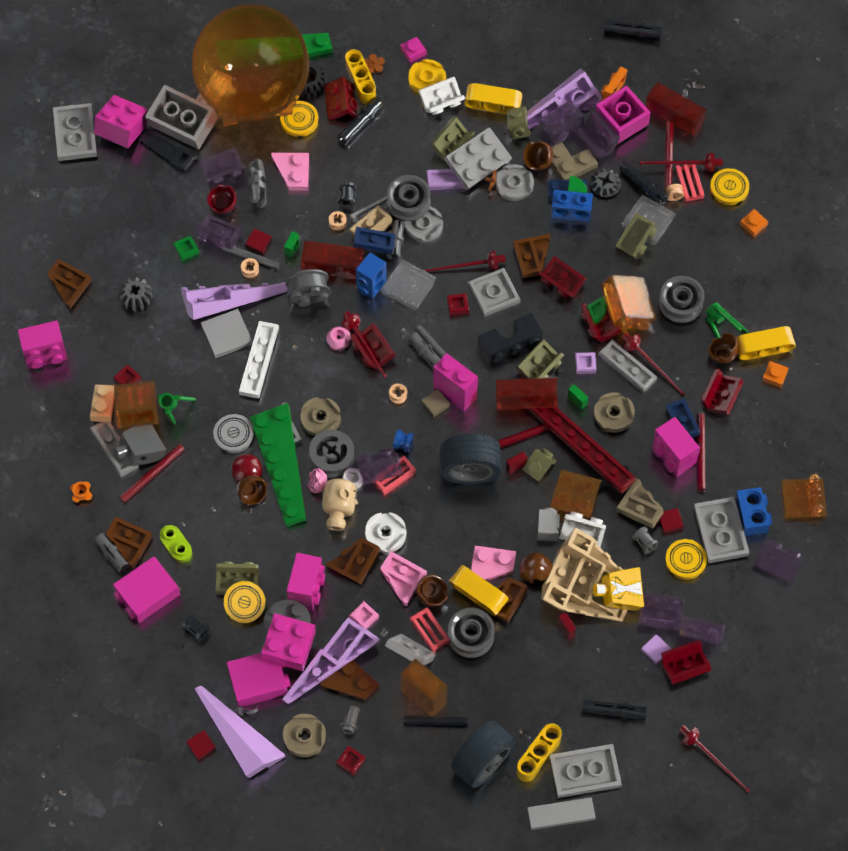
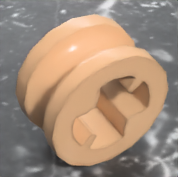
M672 184L666 187L665 191L669 196V201H678L684 197L681 184Z
M340 211L331 213L329 216V226L331 229L341 231L346 227L347 222L344 213ZM334 219H341V223H334Z
M252 258L245 259L241 263L242 275L246 278L256 277L259 273L258 262ZM247 266H251V268L253 266V271L247 270Z
M402 384L392 385L389 390L390 400L395 404L403 403L407 399V388ZM397 390L401 393L400 397H397L395 394Z

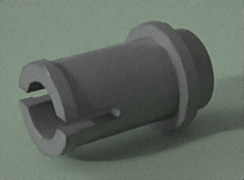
M351 705L346 707L344 721L340 724L343 733L352 735L357 730L356 722L360 712L358 707Z

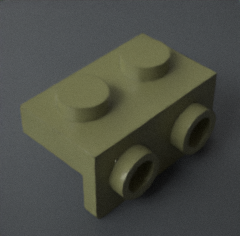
M452 117L432 140L430 145L442 161H445L444 158L470 141L476 133L474 131H467L457 117Z
M636 212L616 247L634 258H637L638 255L641 257L647 248L645 243L648 238L652 240L657 232L656 224Z
M543 339L515 368L531 385L538 382L541 384L549 377L547 373L551 369L555 370L562 363L560 359L564 354L562 352L557 354Z
M230 561L216 564V595H225L233 584L240 581H251L259 586L258 564L252 562L234 564Z

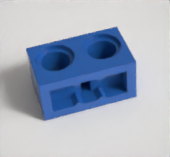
M554 190L551 219L590 222L593 194Z
M369 253L356 269V284L358 291L362 295L374 298L387 282L386 262Z
M762 488L738 490L735 501L745 536L768 533L769 526L772 525V517L770 513H767L766 506H768L766 494L762 493ZM748 500H754L757 504H750ZM752 519H759L761 523H754Z

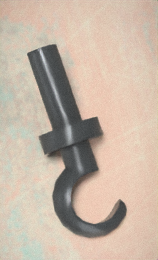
M238 706V709L230 710L235 714H239V716H243L244 713L249 715L255 714L258 711V707L254 706V709L249 710L248 708H243V706Z

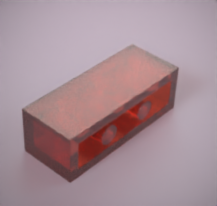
M659 82L654 85L647 95L645 106L647 109L673 122V124L692 135L697 133L705 121V108Z
M305 241L301 257V271L316 269L325 271L328 276L336 275L347 279L356 278L357 267L364 260V251L355 247Z
M557 378L496 380L497 410L557 408Z

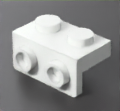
M450 77L418 90L425 111L433 115L443 112L444 107L450 106L452 108L461 104L460 101L465 99L464 95L460 93L455 77Z
M572 511L570 515L565 514L559 539L566 540L576 527L593 537L598 542L597 545L601 547L606 525L602 524L603 520L591 517L590 521L582 519V514Z

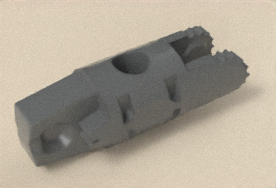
M260 159L250 161L248 166L249 197L251 203H256L258 207L264 208L266 205L265 171L263 162Z

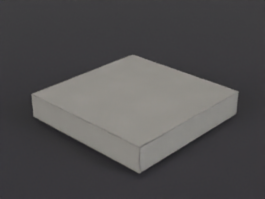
M505 268L468 281V286L484 317L519 304L521 301Z
M238 309L201 322V327L215 359L253 344Z
M403 634L388 639L385 644L389 649L421 667L432 662L436 656L433 651Z

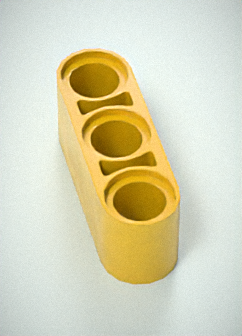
M355 49L349 50L345 55L346 71L355 86L360 102L368 105L376 96L375 83L361 52Z
M471 83L467 87L464 104L472 109L507 114V110L520 107L522 93L514 89Z
M788 326L736 337L738 341V355L741 360L785 353L796 347L791 328Z
M461 565L449 580L452 587L494 616L498 614L509 600L502 591L464 565Z
M547 724L519 760L517 776L521 781H532L549 759V755L553 754L559 746L562 731L558 725ZM548 733H554L557 736V738L549 739L546 737V735ZM541 749L545 754L537 756L534 754V751ZM529 766L532 768V771L525 773L521 768Z

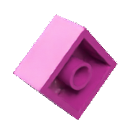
M625 86L596 104L595 118L619 144L649 125L651 112L630 88Z
M113 95L95 116L94 134L129 148L147 126L145 116L148 113V109Z
M58 320L18 329L28 369L40 368L50 363L58 364L63 360H67Z
M676 417L655 429L652 450L657 457H661L665 462L664 465L670 473L673 472L678 477L696 465L700 447Z
M297 553L287 588L288 600L301 603L308 611H313L314 606L319 604L321 593H319L320 586H323L325 581V566L322 565L321 557Z
M274 613L263 646L262 660L304 671L316 633L315 625Z

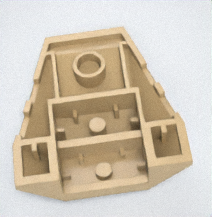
M575 527L556 554L552 563L553 568L542 585V600L562 611L622 622L627 610L606 607L603 596H594L593 585L602 584L603 576L612 572L622 571L623 569L610 559L611 556L597 545L598 542L593 537Z

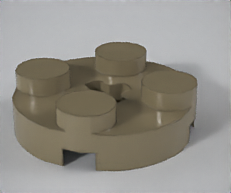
M615 392L604 394L599 398L594 407V419L603 432L617 433L626 430L632 425L635 409L629 398L626 399L620 393ZM611 409H615L616 412L619 411L617 416H612L609 414L611 413Z
M312 398L302 407L300 415L301 425L308 434L314 437L325 430H337L341 424L340 408L329 398ZM317 414L326 415L324 420H317Z
M298 714L284 726V744L289 753L298 757H310L321 752L326 741L325 727L317 717L311 714ZM303 731H307V734L311 736L307 740H302L298 735H301Z

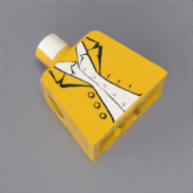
M640 567L612 572L603 576L602 584L593 585L594 596H603L606 607L629 611L641 609L644 607Z

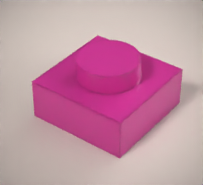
M417 37L400 45L401 51L410 63L427 55V50Z

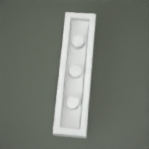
M259 321L240 385L239 395L259 399L279 325Z

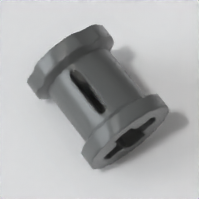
M646 526L637 530L632 536L633 541H637L642 547L644 554L650 553L659 544L648 533Z

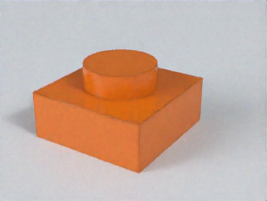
M754 209L740 221V225L754 237L768 225V221Z
M770 361L762 381L781 388L789 368Z

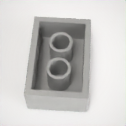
M164 85L145 118L149 126L199 150L218 116L214 108Z

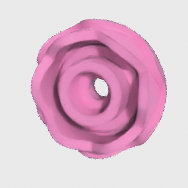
M337 326L329 330L326 342L334 350H343L349 346L351 334L347 329Z
M315 468L309 473L310 481L307 487L312 493H320L324 490L327 483V475L320 468Z

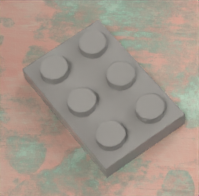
M92 104L53 107L58 161L96 157L97 149Z
M490 127L444 158L466 190L493 173L494 169H499L512 159Z
M735 497L694 504L693 508L708 563L749 556V549Z
M613 744L549 755L558 798L620 788L622 786Z

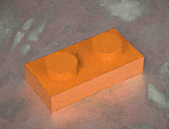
M620 67L617 73L613 72L609 84H605L601 91V95H603L602 101L621 89L625 83L627 69Z

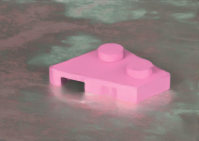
M271 153L272 161L275 162L288 190L308 191L309 153Z
M475 546L471 571L488 581L494 580L499 576L513 574L516 551Z
M392 551L380 567L381 573L405 606H407L416 592L419 580L427 575L426 570Z

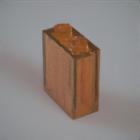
M612 275L601 285L614 327L644 330L649 328L650 324L657 319L644 278Z
M155 380L114 385L115 414L118 429L159 424Z
M415 658L401 673V691L426 713L434 717L447 703V685Z

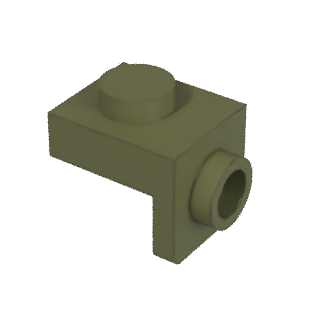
M526 106L507 110V127L512 139L530 136Z
M545 448L543 450L535 449L522 470L537 481H541L551 464H555L557 460L553 458L554 454Z

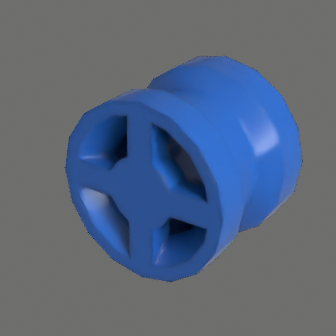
M397 430L393 449H403L404 452L409 453L414 433L409 432L406 434L402 430Z

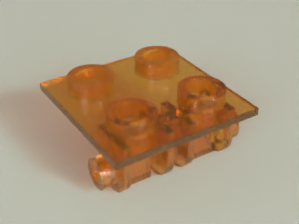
M561 469L550 508L568 513L572 511L582 514L583 517L590 518L601 480Z
M811 474L809 479L782 480L785 518L827 517L824 481L818 477V474Z

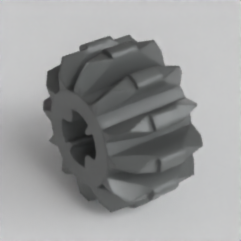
M138 277L135 278V281L128 278V284L122 283V289H119L118 292L120 303L124 304L126 309L132 307L134 312L137 308L143 311V305L149 306L150 300L153 298L150 284L147 285L145 279L139 282Z

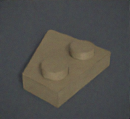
M636 479V482L633 483L617 506V512L654 528L663 515V508L653 499L652 494L645 490L642 482Z

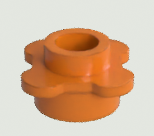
M77 482L71 485L70 490L73 492V502L78 503L80 500H91L92 494L89 490L91 487L89 482Z

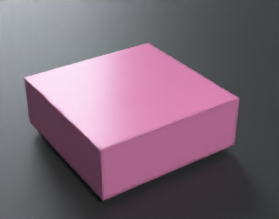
M363 601L349 615V618L362 628L368 629L379 618V614Z

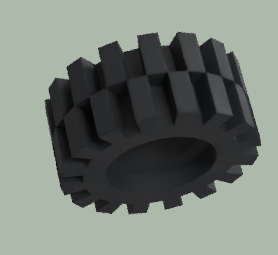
M305 60L301 61L302 65L297 63L296 68L293 66L292 72H290L292 90H295L297 95L300 93L301 97H304L305 94H307V98H311L310 94H313L315 97L317 92L320 94L322 89H324V70H322L321 65L318 66L317 62L312 64L311 60H308V63L305 64ZM305 75L315 77V80L311 83H304L300 79Z

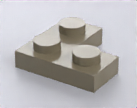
M562 142L552 146L554 154L552 166L561 180H569L570 175L579 177L598 168V163L589 149L571 157Z

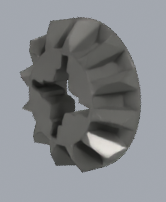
M603 168L601 171L596 170L593 176H591L590 187L598 196L611 197L620 190L621 180L618 173H614L612 169L605 170ZM609 178V179H608V180H609V183H607L606 185H604V187H602V186H603V184H602L603 181H604L605 179Z

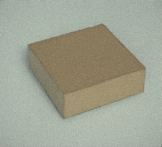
M439 389L422 399V404L433 417L450 407V403Z

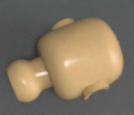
M331 479L325 484L322 508L325 513L330 515L326 521V526L329 530L342 531L346 526L344 517L353 515L355 504H358L356 500L357 488L349 480Z

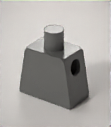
M149 419L124 431L121 434L119 446L113 448V454L116 459L126 457L132 466L159 462L164 458L166 452L165 446Z

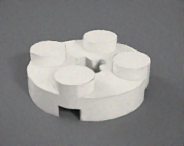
M390 512L389 514H375L368 520L365 528L366 540L378 545L381 548L379 552L384 555H388L391 551L394 552L401 548L407 535L406 526L402 518ZM383 529L386 531L389 529L390 535L385 537L382 536L381 530Z

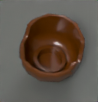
M537 141L527 144L522 157L524 164L529 169L544 170L552 164L554 154L549 144Z
M726 332L723 333L721 338L714 337L708 347L709 357L718 364L733 361L738 355V341L736 337Z
M247 475L237 485V496L247 506L257 504L267 494V483L257 475Z
M539 552L528 554L522 560L519 567L520 576L530 583H533L534 579L543 581L550 574L553 565L548 557Z
M434 574L426 575L417 583L416 594L421 603L430 607L439 606L448 598V586L441 577Z

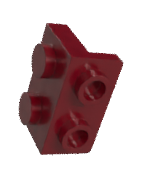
M340 77L324 84L328 118L334 120L346 114L351 115L353 118L356 117L358 105L355 100L354 92L356 90L354 84L345 77Z
M556 256L552 257L543 272L539 271L538 273L542 276V282L550 287L552 284L558 287L557 292L565 298L568 295L574 298L587 279Z
M606 296L604 297L607 301V311L603 319L597 324L593 322L587 309V304H581L583 310L581 315L590 326L588 328L589 334L593 339L596 338L601 343L622 332Z
M372 323L361 332L362 337L380 367H383L396 356L375 324ZM354 333L350 335L353 340V347L356 351L362 353L364 356L362 360L366 366L379 370L358 336Z
M716 368L713 375L709 378V384L705 392L701 396V402L706 411L729 416L744 383L743 380L739 377L723 375L721 370Z
M700 640L661 653L662 668L672 684L711 671V664L702 651Z

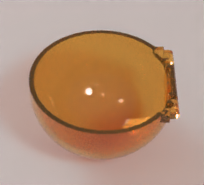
M259 4L234 6L215 16L200 33L192 56V72L196 86L204 100L218 112V118L223 119L224 126L238 124V121H241V123L261 122L277 116L292 115V107H296V101L303 92L309 75L310 61L308 48L297 26L280 11Z

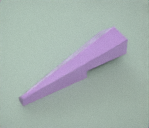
M579 69L527 111L528 127L531 129L533 126L542 123L546 124L571 116L573 113L582 110H589L602 101V96L598 89L594 87L586 72Z
M285 282L273 285L262 283V286L250 287V284L219 285L218 287L211 288L200 286L197 290H188L187 287H181L187 314L193 320L288 292Z
M348 617L325 648L317 653L282 700L290 704L378 643L380 639Z
M203 686L195 688L248 778L286 757L282 751Z

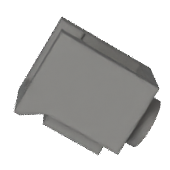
M553 508L539 509L537 540L558 542L560 515H557V510Z

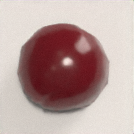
M219 184L210 190L207 196L209 208L217 214L231 212L237 203V195L230 185L224 186Z
M242 454L233 461L231 473L233 478L240 482L247 475H257L260 477L262 466L257 457L252 454Z

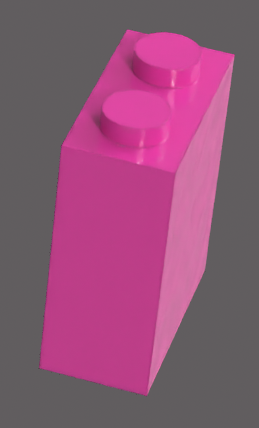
M446 353L433 367V389H439L446 399L465 412L477 399L478 376Z
M155 556L113 584L115 599L120 604L122 602L127 607L125 611L131 619L135 618L138 623L180 595L179 587Z
M262 653L227 662L238 706L244 707L285 696L288 693L287 687H291L288 674L283 675L282 668L285 666L262 660Z

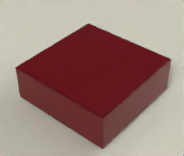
M254 228L245 243V247L263 255L272 240V236Z
M466 293L447 295L449 316L469 314Z
M128 364L113 377V381L127 393L142 380V377Z
M525 452L507 459L506 470L509 475L525 466L528 460Z
M678 508L663 511V515L659 519L663 534L684 528Z
M566 612L560 614L558 624L567 639L570 640L575 637L576 627Z
M205 730L186 741V744L197 760H200L216 749V746Z
M348 745L336 761V765L354 776L366 760V757Z

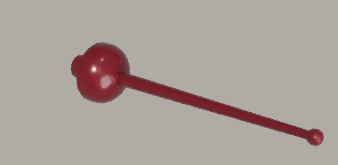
M708 153L704 160L640 161L639 164L704 165L707 171L714 172L715 166L723 165V159L715 158L714 153Z
M492 250L488 253L487 259L427 270L423 269L422 273L480 264H488L491 269L498 270L497 264L506 262L505 254L496 256L495 250Z
M349 311L344 312L341 326L348 331L354 330L382 373L383 378H386L387 375L383 372L358 330L361 322L359 315L350 314Z
M626 332L622 335L621 338L626 342L623 347L626 351L637 350L682 396L685 395V392L681 391L639 347L641 338L638 334L631 337Z
M683 725L678 730L685 737L681 741L682 744L689 746L695 743L742 786L745 792L748 793L750 791L698 741L700 732L697 727L690 730Z

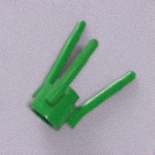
M719 303L712 304L706 310V314L709 316L706 321L710 324L716 338L721 337L714 322L719 324L724 320L729 322L736 330H742L746 334L749 333Z
M170 393L157 395L159 405L165 409V414L168 415L173 425L176 424V421L171 411L176 408L177 401H196L194 397L173 396Z

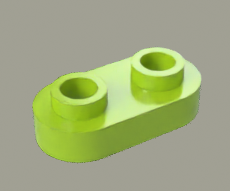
M173 525L163 527L160 531V540L173 560L178 563L189 561L192 557V549L180 530ZM170 532L173 533L171 537L166 536ZM183 548L185 551L179 553L178 549Z

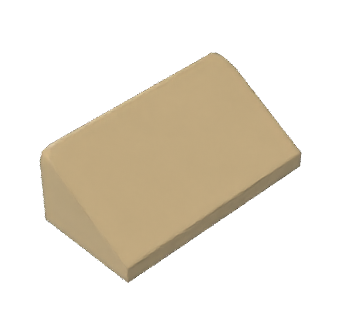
M378 205L352 226L349 231L354 236L357 226L384 232L392 226V218Z

